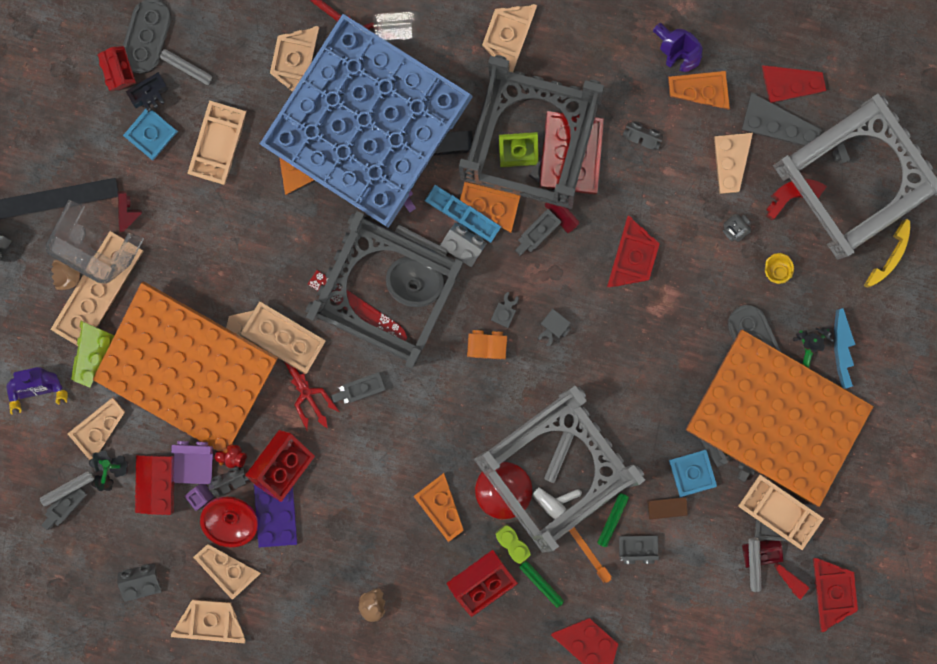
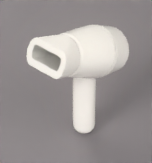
M538 488L532 494V497L549 516L556 519L566 511L563 503L580 497L582 492L577 489L554 498L541 488Z

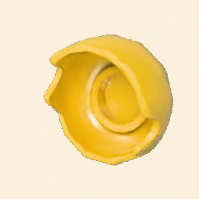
M776 253L766 260L765 274L772 283L783 284L792 278L794 264L788 255Z

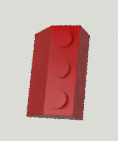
M278 430L245 476L258 488L279 502H282L315 456L291 433Z
M136 455L135 513L151 515H171L174 513V456Z
M491 550L446 584L455 599L473 617L518 583L494 550Z

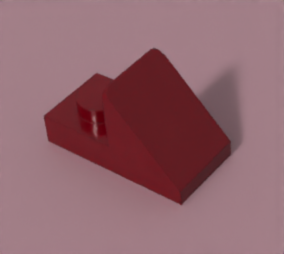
M118 191V226L120 232H124L142 214V210H127V207H130V196H127L126 191Z

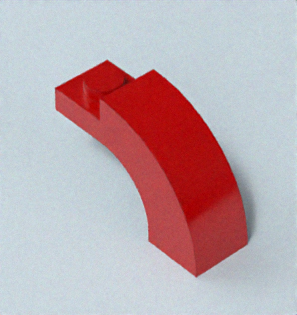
M805 179L816 197L819 198L827 186L815 180ZM792 181L784 184L771 195L776 202L772 201L767 207L768 213L766 217L774 220L790 199L803 198Z

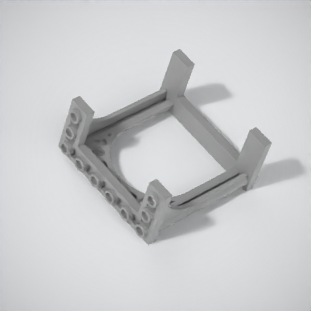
M876 94L860 105L861 108L791 156L787 155L773 165L783 181L788 178L791 179L832 239L827 245L837 260L848 257L854 253L855 248L928 198L937 195V176L932 172V165L920 155L922 153L921 149L917 144L912 143L907 129L900 126L898 116L895 112L889 110L887 100L879 94ZM876 119H880L883 123V128L879 133L873 130V123ZM868 121V131H864L861 127L866 126L865 123ZM887 129L889 135H892L891 138H887L885 136V132ZM860 135L876 137L886 142L896 152L902 167L900 189L887 206L843 235L799 171L850 137ZM900 147L902 152H899L897 148ZM907 162H911L910 165L915 169H908L906 166ZM910 173H916L920 176L921 180L917 183H911L908 181L907 176ZM908 186L910 188H914V190L911 191L910 189L908 193H906L905 187Z
M576 386L558 395L559 398L489 451L474 458V461L542 553L557 549L559 545L556 543V540L625 488L638 486L645 481L643 478L644 473L638 466L630 465L625 467L623 465L624 460L618 453L615 454L611 449V442L600 434V427L595 422L592 423L589 419L588 411L584 407H580L587 402L585 399L586 395L580 387L577 388ZM567 414L572 415L574 419L573 425L570 428H567L564 424V418ZM558 417H560V418H559V424H560V426L557 427V426H555V425L553 424V422H557L558 420H556V419H557ZM578 423L579 428L582 429L581 433L577 432L576 430ZM549 431L567 432L578 437L590 450L595 466L594 480L589 491L580 501L539 531L495 470L500 467L499 464L538 435ZM589 441L593 442V446L589 445ZM600 455L603 456L602 459L606 460L607 462L600 463L598 457ZM607 466L612 469L613 473L611 476L605 477L600 474V468ZM598 480L607 481V483H602L599 487Z

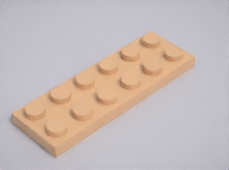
M110 231L50 330L77 345L81 331L80 321L98 328L144 251Z

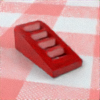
M775 563L776 571L794 595L801 600L809 590V586L779 563Z

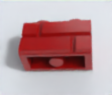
M124 46L111 47L97 54L99 65L104 73L105 84L109 91L122 90L136 83Z

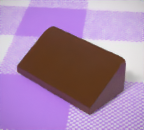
M686 496L647 500L649 520L688 516Z

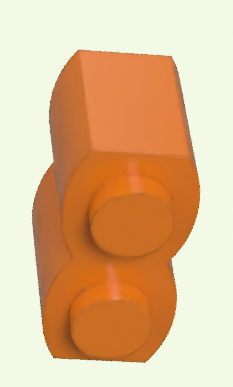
M473 330L472 334H468L467 357L505 360L507 336H503V332L492 331V335H485L484 331Z

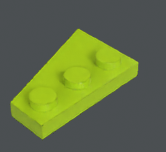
M80 321L81 331L80 337L77 340L78 350L77 356L74 358L71 379L90 388L94 381L92 379L114 335Z

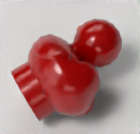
M233 444L227 446L226 453L218 451L215 454V460L220 466L225 463L226 467L231 469L235 467L242 468L247 459V454L242 452L240 446Z

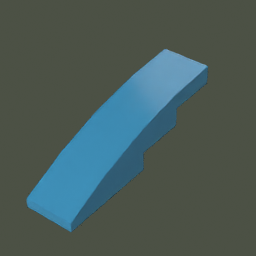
M436 185L432 187L424 200L490 243L501 228V226L474 208L466 205Z
M842 308L836 310L834 352L842 388L846 389L853 386L847 368L854 366L848 347L855 345L844 309Z

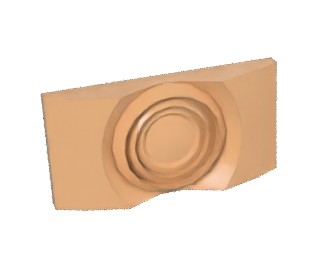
M209 100L187 174L225 185L242 133L246 111Z
M760 474L738 505L739 508L801 550L804 549L824 519Z

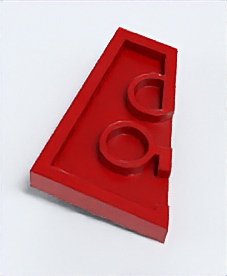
M761 66L770 103L826 92L823 72Z

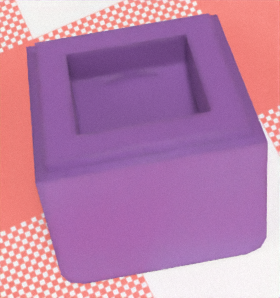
M199 484L184 497L194 510L197 511L214 498V495L205 484Z

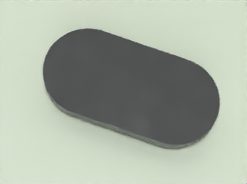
M160 0L142 1L133 10L123 46L134 73L145 74L151 72L159 63L171 23L170 11Z
M743 305L733 310L728 319V330L733 341H735L740 330H744L781 352L768 321L760 309L751 305Z

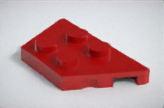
M627 216L607 284L609 288L649 281L660 243L651 237L630 216Z
M814 557L813 567L820 631L825 632L831 626L843 621L845 617L858 611L855 577L853 571Z
M590 618L551 633V636L582 664H613L618 643Z

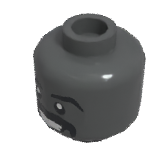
M733 214L724 222V229L722 231L731 242L734 240L740 242L751 233L749 226L751 221L746 215Z

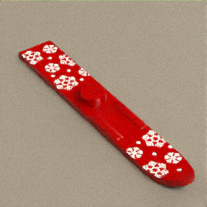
M316 270L308 285L318 291L322 284H326L328 278ZM336 284L338 287L333 291H341L342 286ZM347 290L350 306L362 320L404 341L407 340L406 332L400 325ZM335 295L330 300L340 305L343 302V297Z

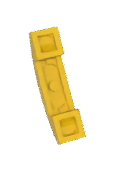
M908 219L902 220L893 235L899 242L883 269H873L864 284L865 287H871L883 280L900 261L910 234V221Z

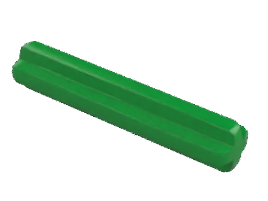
M619 493L598 539V545L602 547L608 546L629 499L627 495Z
M524 561L520 565L522 572L556 608L564 603V600L528 561Z

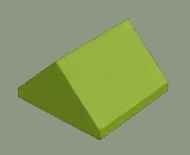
M538 132L499 135L500 167L536 165L538 163Z

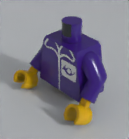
M41 367L14 372V378L6 385L8 399L11 401L9 403L10 414H13L12 410L15 408L19 409V413H21V403L18 401V398L24 399L56 392V403L60 405L61 399H64L67 403L68 393L62 390L63 387L57 375Z

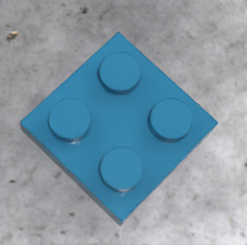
M145 109L123 136L154 161L178 131L153 110L148 112Z
M706 449L669 460L679 497L717 487Z

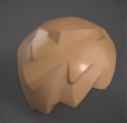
M68 256L54 260L51 271L54 273L52 279L54 280L53 285H55V288L57 290H68L75 287L80 279V262Z
M379 588L363 593L359 599V611L364 619L369 622L379 621L385 614L383 607L386 601L382 599L384 593Z

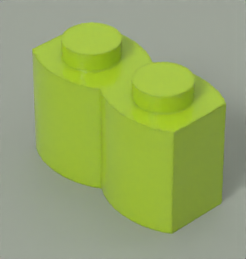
M505 524L495 532L498 542L508 549L511 558L515 562L521 564L531 556L528 546L518 539L515 530L510 525Z

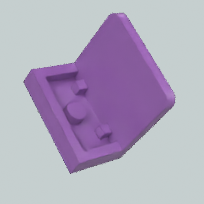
M177 441V444L172 445L171 453H174L173 481L175 483L210 484L212 479L213 446H208V442H196V445H189V441Z

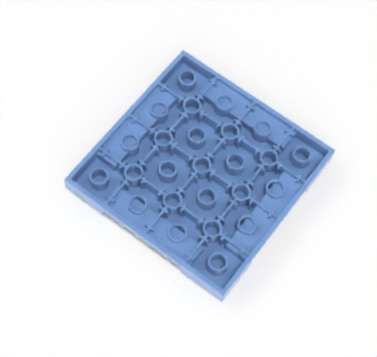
M342 14L263 137L260 145L389 228L409 197L408 193L473 96Z

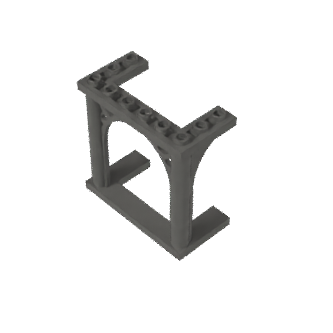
M501 55L490 56L488 62L490 82L468 160L461 159L459 164L460 179L572 209L575 188L597 108L601 106L604 85H601V82L597 80H585L583 91H581L576 86H562L560 82H547L538 76L531 78L519 71L512 73L509 69V60H506V57ZM508 86H514L517 89L518 95L513 98L508 95L506 91ZM521 88H523L525 91L529 90V93L523 94L521 92ZM502 94L504 98L507 100L506 103H501V101L503 100V98H501ZM558 98H561V100L566 101L563 104H561L557 100ZM525 99L547 101L556 106L568 121L571 134L570 144L559 184H556L554 192L482 173L496 122L502 112L515 102ZM572 102L579 104V108L575 112H568L566 110L567 105ZM580 115L579 118H578V117L576 118V119H577V123H575V122H573V121L571 120L572 117H576V116Z
M356 211L355 214H351L347 222L350 225L348 229L351 232H346L342 240L344 246L342 250L337 251L334 257L336 263L333 268H329L325 276L328 280L318 290L317 295L320 296L319 299L309 302L305 310L308 313L306 318L312 321L323 320L406 360L405 365L413 368L420 357L464 262L446 257L367 219L366 215ZM361 237H365L369 242V248L366 251L361 250L358 245V240ZM372 238L376 239L375 242H380L378 247L373 246ZM354 246L358 251V255L355 258L351 255V253L354 254ZM381 250L398 252L448 276L416 346L365 322L350 306L347 297V280L354 265L367 254ZM345 267L348 268L347 273L343 272V269ZM340 283L342 285L341 291H333L338 287L336 284ZM335 295H341L343 302L340 305L333 306L330 303V299ZM344 306L348 309L347 314H345L343 310L342 312L337 311L342 309Z

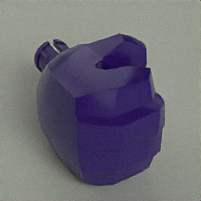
M662 23L655 26L653 33L663 40L660 50L667 55L666 65L671 68L681 58L684 61L680 65L679 71L689 72L699 66L703 48L690 32L684 29H676L670 32Z

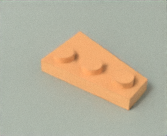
M753 133L714 137L719 194L740 191Z
M112 397L68 432V435L90 460L93 453H99L125 413V410Z
M208 544L193 557L232 600L261 574Z

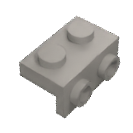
M454 223L440 246L472 267L487 243L479 235H474L468 231L465 226Z

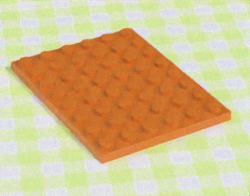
M143 281L92 380L197 440L208 442V446H213V449L226 453L227 446L233 444L278 357Z
M740 330L685 430L815 506L820 507L874 406L744 330Z

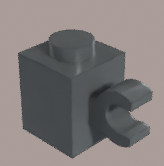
M552 309L541 322V325L546 330L539 335L538 340H541L543 336H547L549 341L546 346H550L553 341L552 334L557 338L560 336L565 337L571 329L569 327L570 322Z

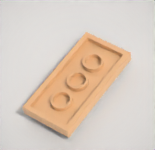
M262 302L257 304L240 333V336L304 374H307L325 343L324 339Z

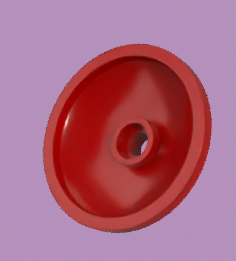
M502 462L495 471L525 510L532 498L531 480L527 473L518 465ZM482 471L475 486L476 499L481 509L489 516L497 519L516 517Z
M220 497L210 501L203 508L200 516V526L205 536L212 542L224 547H239L253 539L258 528V519L254 510L246 502L233 497Z

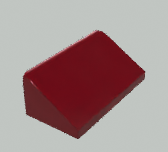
M545 203V207L561 221L560 225L566 233H570L579 225V221L568 208Z
M760 541L761 565L784 562L780 541ZM748 543L742 545L746 568H750Z

